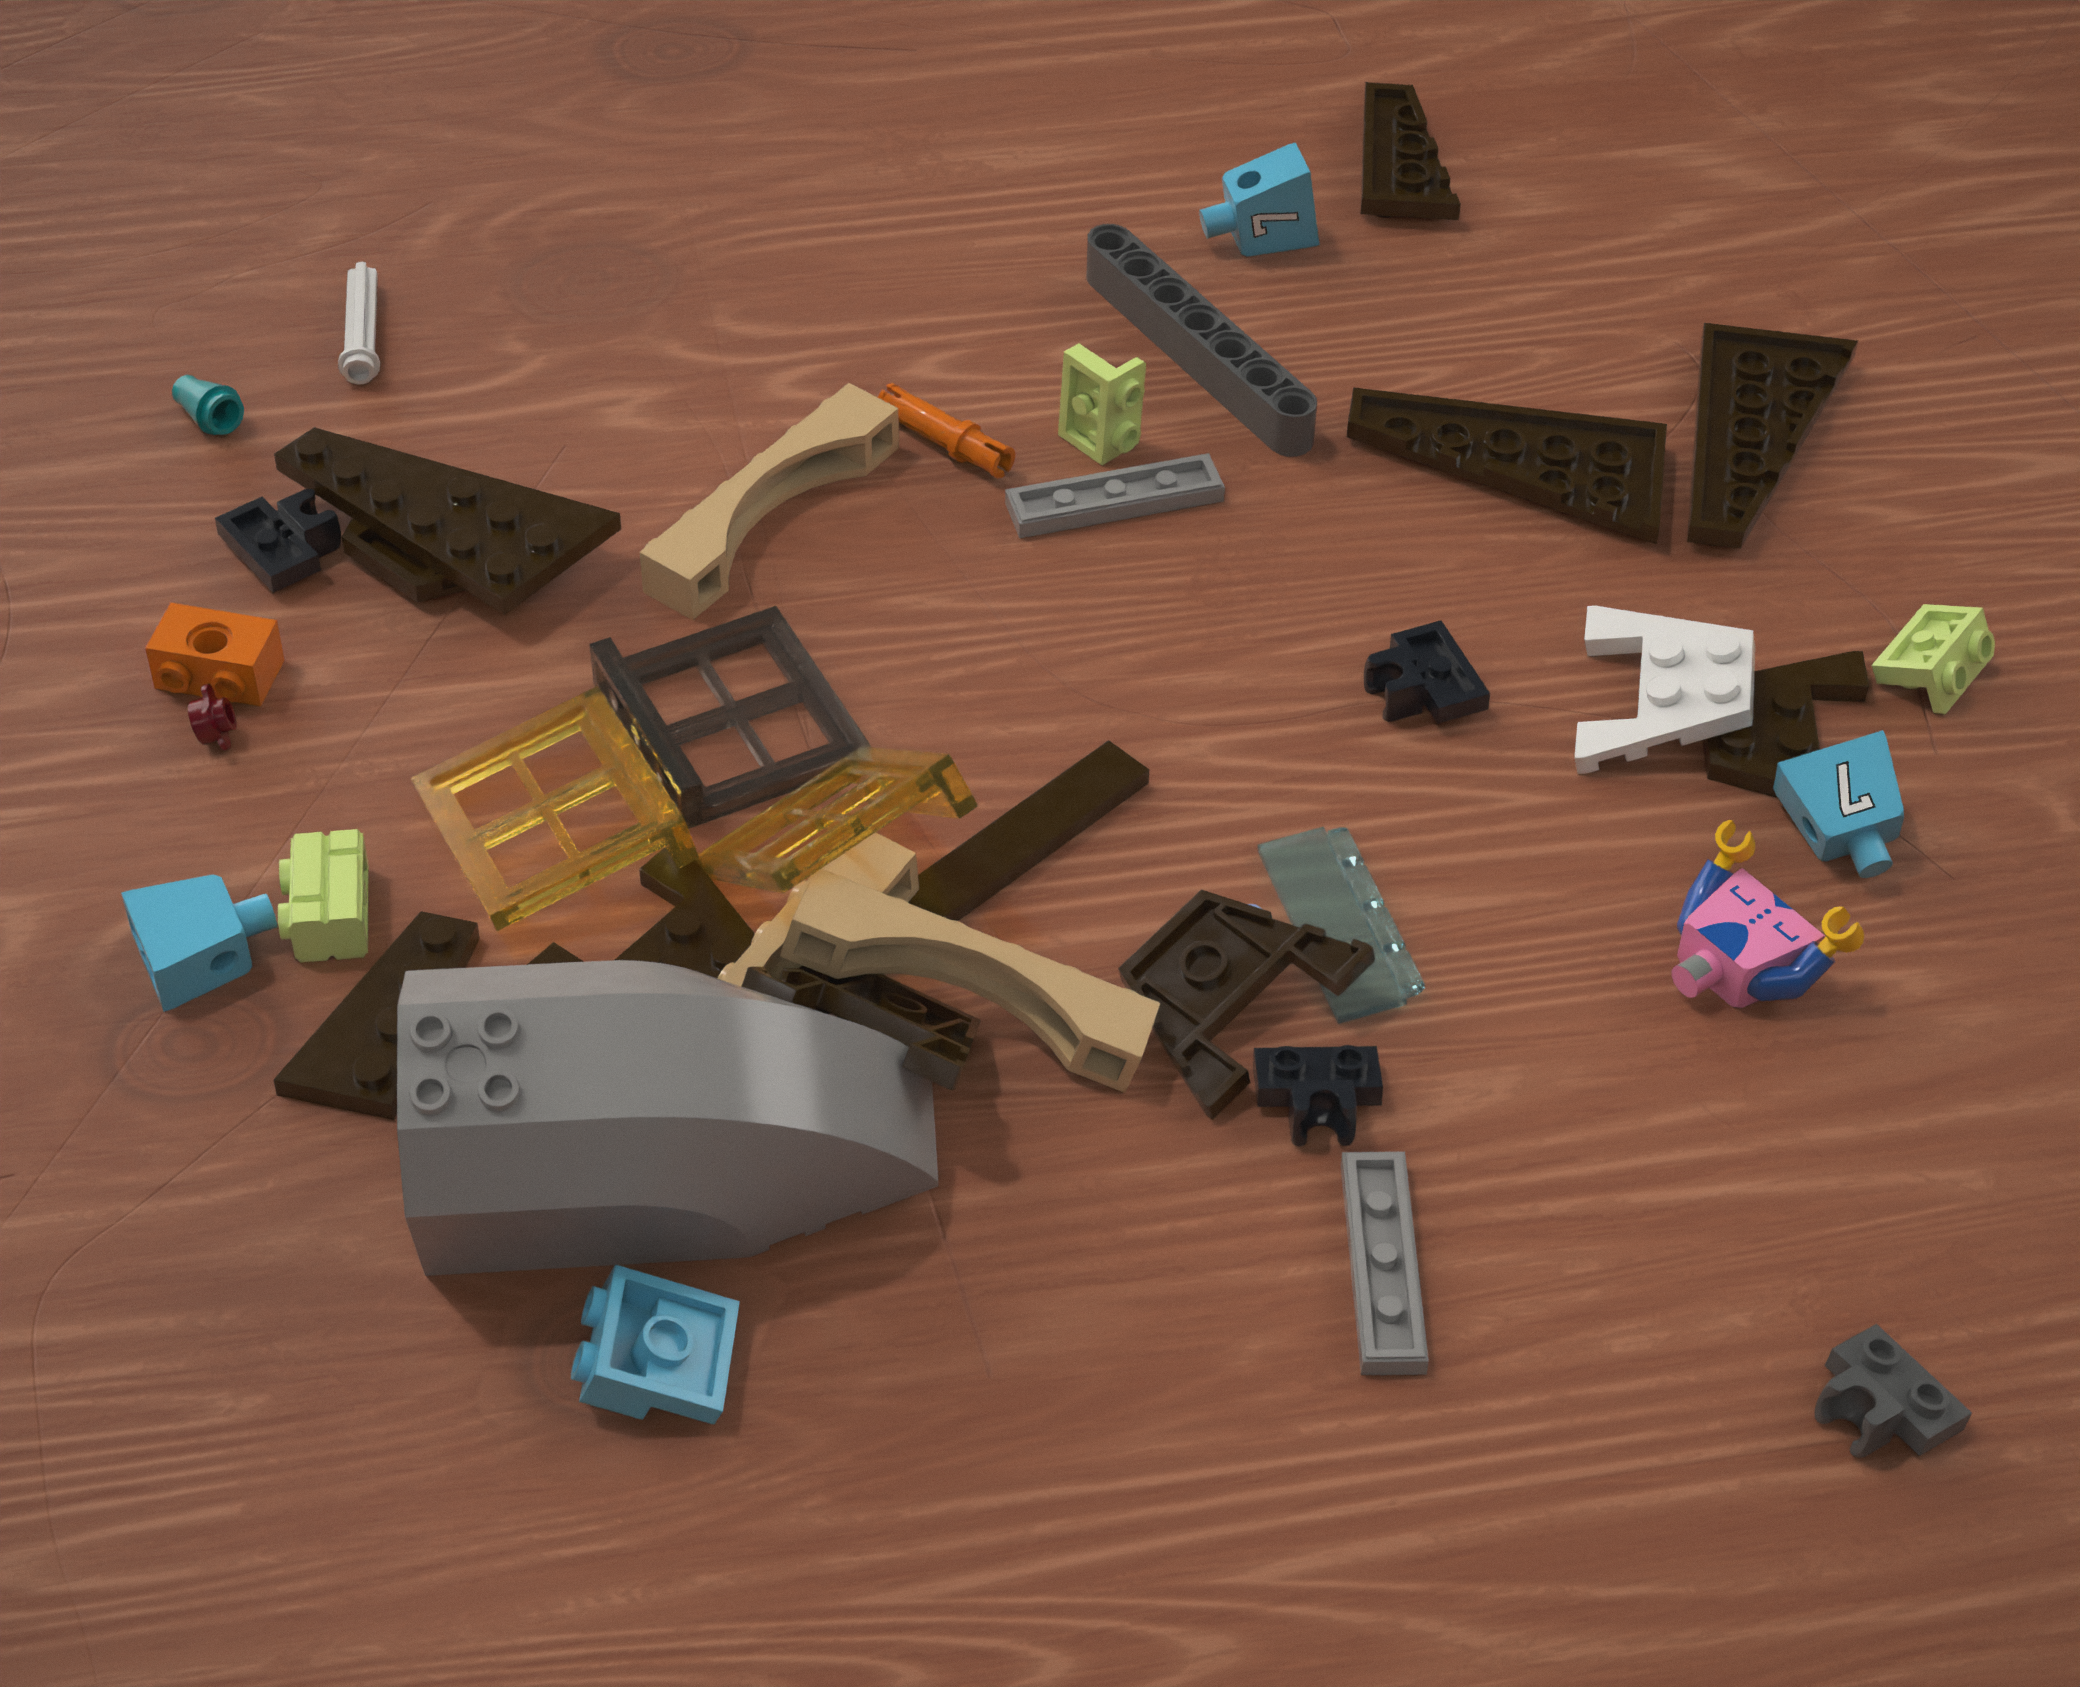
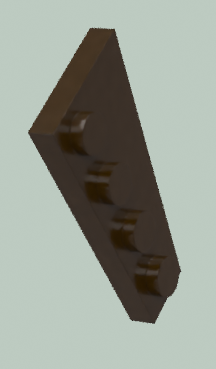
M1365 82L1360 214L1376 215L1383 218L1398 216L1459 220L1460 201L1457 194H1452L1450 176L1446 166L1441 167L1438 159V146L1434 137L1430 138L1428 134L1427 119L1414 86Z
M420 911L274 1078L277 1096L394 1120L397 1115V1008L405 972L466 968L480 939L478 923Z

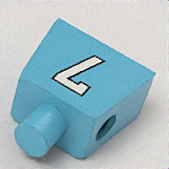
M1296 142L1225 172L1222 177L1225 202L1199 210L1201 225L1207 239L1231 232L1240 253L1247 257L1319 245L1311 172Z
M1883 730L1778 763L1773 786L1775 794L1818 859L1830 861L1850 854L1861 878L1877 876L1887 871L1893 865L1884 843L1891 842L1899 837L1904 820V808L1887 738Z

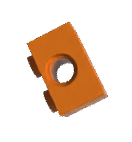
M171 602L145 647L155 689L202 696L201 687L210 684L218 699L226 697L230 702L262 706L285 661L277 620Z

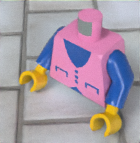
M1727 820L1718 827L1715 833V840L1720 849L1719 854L1714 861L1707 859L1686 895L1677 923V929L1681 935L1677 954L1680 963L1672 969L1673 982L1677 989L1686 997H1696L1710 988L1730 1006L1743 1008L1759 1000L1797 999L1804 995L1835 963V959L1832 956L1837 951L1848 953L1861 947L1864 942V930L1859 922H1856L1846 932L1837 934L1840 928L1845 926L1850 919V914L1846 908L1839 906L1832 908L1824 915L1822 920L1824 935L1746 870L1741 868L1735 873L1729 871L1734 863H1742L1753 856L1755 839L1751 831H1749L1739 846H1727L1728 840L1733 836L1736 829L1734 821Z

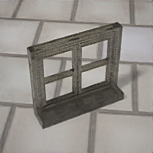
M777 606L626 657H622L611 637L589 644L594 686L683 830L873 763L872 746ZM763 643L789 683L735 701L710 661ZM696 666L721 706L666 725L642 685ZM802 702L829 743L775 762L748 721ZM735 726L761 768L705 787L679 745Z

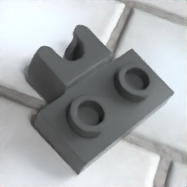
M1877 1324L1832 1348L1824 1366L1835 1377L1822 1390L1814 1412L1816 1421L1822 1424H1828L1837 1419H1846L1857 1425L1860 1429L1861 1437L1858 1440H1854L1850 1447V1453L1857 1458L1866 1457L1888 1444L1894 1433L1921 1456L1963 1431L1972 1415L1969 1409Z

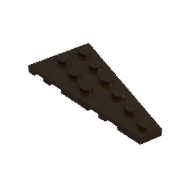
M1704 323L1700 348L1687 542L1742 548L1854 359L1858 340Z
M1353 387L1346 437L1657 545L1660 529L1667 424Z
M315 427L274 453L277 471L304 488L313 489L318 497L504 615L621 530V518L618 512Z

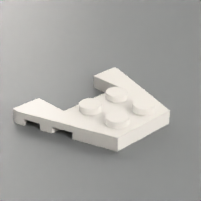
M1587 606L1584 640L1587 656L1642 653L1637 718L1577 723L1575 763L1578 774L1599 770V761L1623 754L1627 762L1646 757L1648 747L1678 738L1681 746L1752 726L1755 671V640L1753 630L1601 606Z

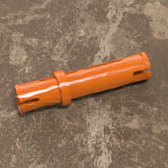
M890 383L886 385L887 390L893 393L894 396L883 389L880 391L879 399L898 408V421L900 424L944 447L949 451V457L961 463L968 461L998 479L1003 478L1005 473L997 468V466L1007 472L1011 470L1016 458L1014 448L985 435L980 431L982 429L980 425L970 420L961 421L928 402L908 393L897 384Z

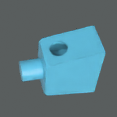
M214 874L133 889L121 893L132 936L164 1012L247 974L253 966L246 937L277 928L274 910L266 893L233 904L222 877Z

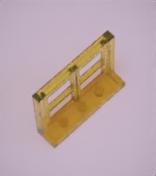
M598 686L411 778L420 799L496 931L663 847L666 848L678 869L700 858L684 817ZM580 731L602 766L544 795L522 759ZM512 765L533 801L474 830L454 793ZM615 786L638 823L579 852L557 815ZM546 821L568 858L508 888L486 850Z
M861 746L695 855L694 859L711 880L784 894L905 812L960 819L979 805L950 754ZM850 784H857V786L821 810H813ZM863 802H868L866 806L854 814L845 815ZM790 824L796 825L756 853L749 852ZM821 830H828L788 858H780Z

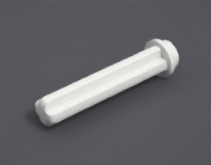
M357 262L356 268L349 270L347 273L344 351L338 359L340 373L346 380L358 385L370 382L380 370V359L375 353L378 273L375 268H367L366 262Z

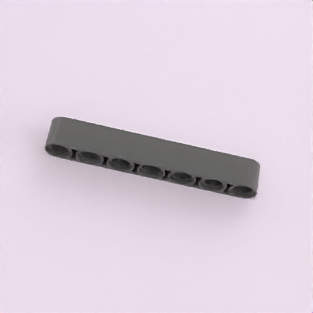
M1102 224L1089 231L1087 235L1086 280L1092 288L1271 450L1283 456L1297 457L1306 454L1312 449L1315 436L1317 398L1305 385L1128 229L1116 224Z

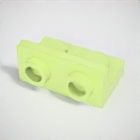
M1080 343L1064 351L1058 435L1101 465L1133 449L1138 444L1141 435L1140 427L1145 392L1146 363L1135 357L1120 367L1115 368Z
M1923 604L1872 664L1876 683L1899 685L1908 689L1925 687L1927 688L1933 713L1946 714L1994 655V636L1988 629L1983 608Z

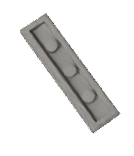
M1208 453L1006 489L1005 505L1019 538L1223 502L1225 486Z
M1342 1152L1340 1166L1361 1375H1426L1429 1359L1405 1152Z

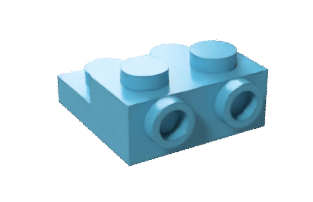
M615 1264L602 1288L592 1286L584 1304L581 1324L593 1327L590 1342L582 1341L580 1343L571 1370V1380L582 1382L579 1402L641 1420L644 1419L650 1407H654L714 1425L724 1408L740 1301Z

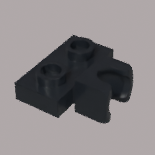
M304 489L278 501V510H275L261 496L215 517L218 535L273 593L321 571L319 558L339 549L342 542L337 514L333 510H326L318 514L315 506L316 496L313 489Z
M1442 620L1391 634L1390 649L1370 654L1366 660L1364 688L1369 694L1385 692L1386 706L1382 715L1385 721L1393 722L1421 714L1423 712V705L1427 707L1437 724L1485 711L1489 708L1490 692Z
M1281 1046L1275 1048H1254L1253 1073L1257 1107H1289L1288 1120L1291 1141L1296 1146L1306 1145L1307 1132L1316 1126L1331 1128L1335 1131L1338 1142L1343 1146H1349L1355 1139L1357 1106L1382 1105L1383 1082L1377 1046Z

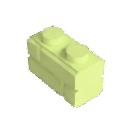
M358 829L330 831V834L327 836L322 832L294 834L293 838H291L290 859L279 860L282 895H289V903L278 904V926L281 940L291 939L295 959H298L300 963L326 961L330 956H334L337 960L364 958L366 953H368L369 864L363 833Z

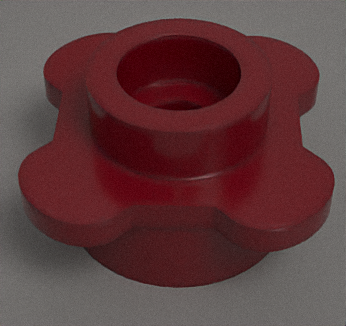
M210 684L203 685L201 687L203 698L188 703V716L192 730L202 745L218 741L223 751L231 749L229 731L237 728L234 709L226 697L219 699L216 697Z

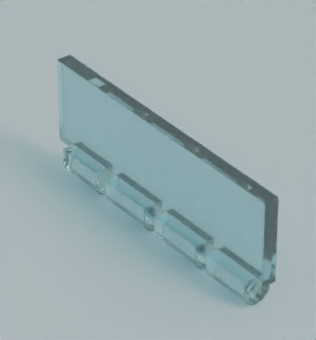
M1323 826L1258 844V854L1292 925L1301 927L1304 923L1325 929L1326 936L1350 944L1353 939L1368 943L1374 949L1375 962L1339 997L1320 984L1338 1024L1407 1005V998L1416 996L1424 990L1425 983L1409 951L1405 950L1406 945L1389 910L1384 907V900L1367 866L1363 865L1364 859L1348 828L1339 827L1328 830L1327 834Z

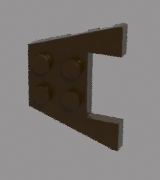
M1850 651L1754 671L1753 724L1746 728L1703 740L1707 779L1777 797L1773 786L1778 763L1820 750L1812 700L1865 702L1869 684L1863 651Z
M677 839L671 841L639 869L641 885L674 905L675 908L615 960L669 964L718 978L726 965L732 962L736 963L750 947L755 933ZM553 942L527 965L584 961Z
M1201 889L1128 958L1118 970L1121 981L1127 989L1160 1003L1152 1030L1204 1113L1213 1120L1251 1082L1248 1070L1210 1041L1290 964L1300 968L1339 997L1375 962L1373 947L1366 942L1353 939L1351 944L1326 936L1325 929L1307 923L1297 927L1272 919L1270 911Z
M752 966L747 968L741 987L807 1008L818 1006L837 1015L838 1018L881 1032L909 1047L902 1066L903 1068L950 1090L956 1089L979 1027L980 1019L883 974H863L841 979L823 974L822 978H819L799 968H783L780 979L767 974L768 970L763 967Z

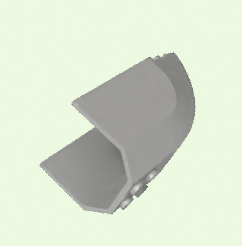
M614 960L406 971L397 1008V1135L405 1219L425 1276L752 1257L768 1251L769 1245L803 1232L805 1236L825 1229V1224L859 1211L863 1215L938 1187L932 1081L903 1068L902 1066L909 1047L881 1032L855 1022L674 965L645 961Z

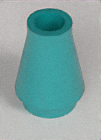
M192 375L181 376L173 385L172 397L174 401L185 409L203 432L210 435H224L231 433L240 425L244 416V406L239 394L232 387L200 380Z

